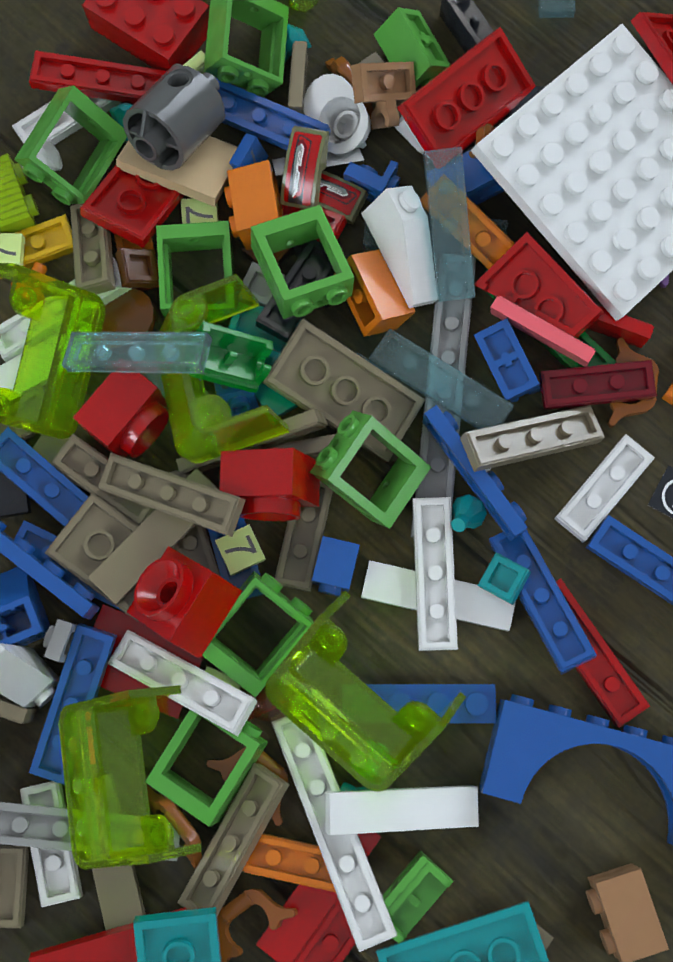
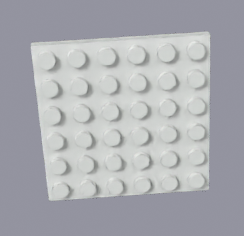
M621 24L478 142L471 150L616 321L624 317L673 271V85L627 28Z

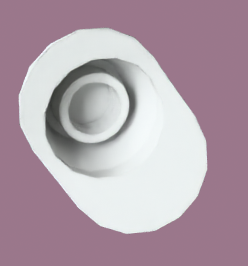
M326 74L315 79L308 87L303 100L304 114L329 125L331 133L329 135L328 152L339 155L346 154L356 148L366 147L365 141L371 130V120L363 103L354 104L353 87L344 77L336 74Z

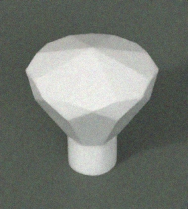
M47 139L36 157L53 171L62 170L63 165L60 154L54 144Z

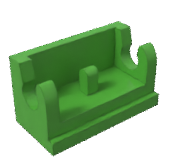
M398 7L374 33L389 62L414 61L416 88L419 85L423 87L450 65L418 10Z
M421 850L382 894L398 935L393 937V939L399 944L405 940L409 932L446 888L453 883V880Z

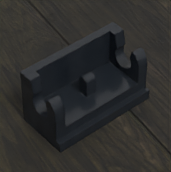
M441 0L439 16L465 53L493 32V29L473 0Z

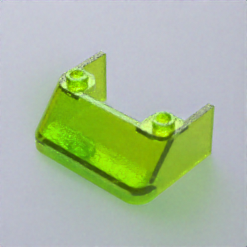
M0 263V277L13 282L9 296L12 309L18 315L31 319L14 388L11 390L0 387V425L58 439L68 438L74 434L78 427V423L73 419V416L84 403L105 319L104 302L97 294L16 263Z
M237 274L177 297L172 303L155 340V349L175 448L180 456L191 463H202L220 457L221 451L240 450L290 432L288 425L268 405L232 417L230 407L223 398L218 395H206L203 380L189 375L186 361L187 343L193 336V331L198 329L203 321L213 324L259 306L258 299Z
M344 591L317 617L268 679L265 690L268 699L276 708L357 781L369 790L380 792L386 790L445 729L466 696L459 692L439 714L419 701L407 702L396 712L339 661L347 650L348 642L344 632L331 620L351 596Z
M181 685L126 690L69 704L62 709L59 717V733L73 858L80 868L95 869L150 864L202 852L201 843L174 846V830L168 819L161 814L150 815L147 784L145 783L146 775L141 735L151 733L156 727L159 719L156 699L181 694Z

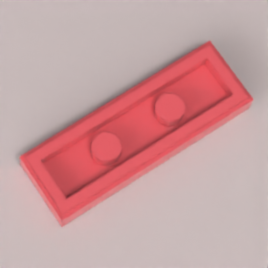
M497 296L490 307L492 315L501 320L507 318L513 327L584 367L588 366L595 353L594 348L502 296Z

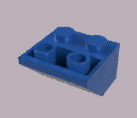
M19 567L1 573L0 643L25 646L44 638L50 623L33 578Z

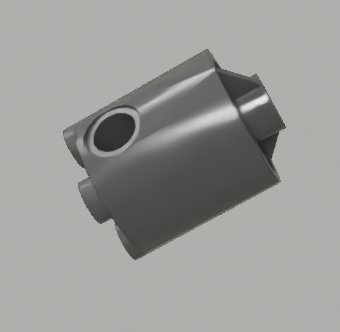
M174 64L126 111L123 118L124 131L136 152L143 159L160 169L172 171L180 168L226 118L225 107L218 92L220 85L217 79L210 73L202 74L189 66Z

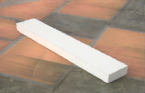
M305 707L271 722L358 951L361 952L398 936L358 834H326L325 792L341 790L309 709Z

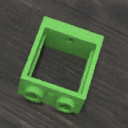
M210 0L204 72L212 74L221 82L232 83L262 97L282 85L289 7L276 0ZM231 17L261 30L258 68L228 55Z
M73 85L57 90L14 160L24 167L22 171L30 179L38 183L43 182L53 190L52 195L66 205L84 204L96 189L126 140L127 135L120 124ZM63 112H66L100 141L73 185L36 157Z
M321 205L251 226V248L283 319L292 316L303 317L316 308L328 304L338 305L352 296L355 277ZM320 239L336 275L289 290L273 253Z
M229 221L156 226L160 310L165 321H170L174 324H188L192 322V319L207 318V320L213 322L227 320L229 316L233 315L236 306L233 238ZM223 249L225 299L174 303L171 252Z
M352 410L350 415L340 422L337 429L338 432L330 444L318 454L316 464L310 473L370 521L390 529L431 469V466L373 416ZM369 434L374 436L398 457L370 500L340 477Z
M255 571L251 573L239 588L242 590L240 596L202 655L254 697L260 693L315 627L312 617L309 616L313 612L309 606L296 596L292 601L280 592L283 586L266 572L261 577ZM255 589H258L297 621L257 670L215 638Z
M189 710L145 783L210 827L221 820L253 764L256 763L268 744V741L260 737L262 730L249 721H246L238 736L209 721L246 746L245 751L216 798L213 799L171 770L175 760L202 719V716Z

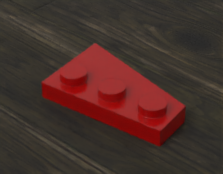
M528 232L473 284L496 297L502 296L576 339L604 313Z

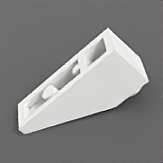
M412 186L387 188L361 214L408 307L413 308L432 304L438 300L428 216Z
M0 643V694L23 708L35 707L36 705L41 708L54 697L55 687L60 679L58 675L33 648Z

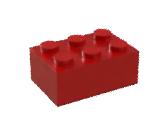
M86 0L82 4L91 29L154 69L168 71L176 63L184 65L195 55L207 39L210 6L202 0Z

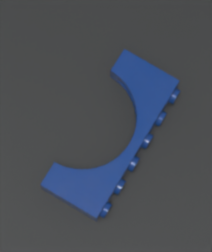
M512 694L510 701L500 699L496 723L493 726L478 788L481 793L521 804L524 793L533 776L555 755L575 746L585 744L610 745L637 759L657 782L665 800L668 814L667 843L673 845V737L662 735L661 742L647 738V730L624 725L623 732L608 728L610 720L592 715H587L585 721L571 718L572 710L549 704L548 711L533 707V699Z

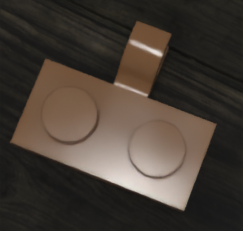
M414 61L351 65L354 104L376 102V106L371 114L372 128L380 129L399 126L400 117L396 101H404L416 92Z

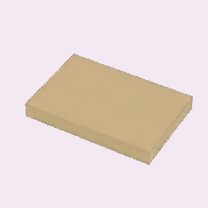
M209 136L180 168L170 171L160 169L143 159L128 140L116 158V166L121 168L122 171L135 176L139 175L140 178L153 183H159L163 187L176 190L178 193L215 207L224 192V187L229 183L227 171L233 169L230 165V160L237 146Z

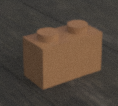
M630 863L588 877L591 889L586 891V895L595 915L600 913L605 929L600 930L599 933L608 955L613 954L620 962H633L669 950L641 868Z

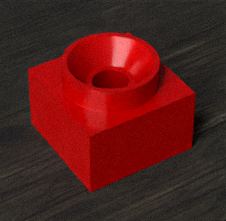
M122 360L73 416V419L111 453L122 457L129 455L132 458H136L143 454L161 435L170 419L171 412L167 409L169 404L159 388L126 361Z
M295 448L221 451L219 490L245 499L240 518L256 521L298 520L301 515V507H319L320 480L310 473L316 464V460Z
M168 546L161 558L151 563L141 574L135 587L134 600L126 612L169 642L200 659L242 590L208 568Z

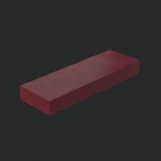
M652 360L541 371L539 374L544 410L654 399L657 396Z

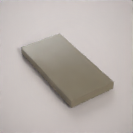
M305 319L300 320L272 365L269 375L262 382L305 411L317 409L323 412L328 426L336 431L340 422L354 410L373 416L399 440H402L425 401L424 398ZM371 434L368 435L361 445L362 448L384 462H389L393 455V452Z

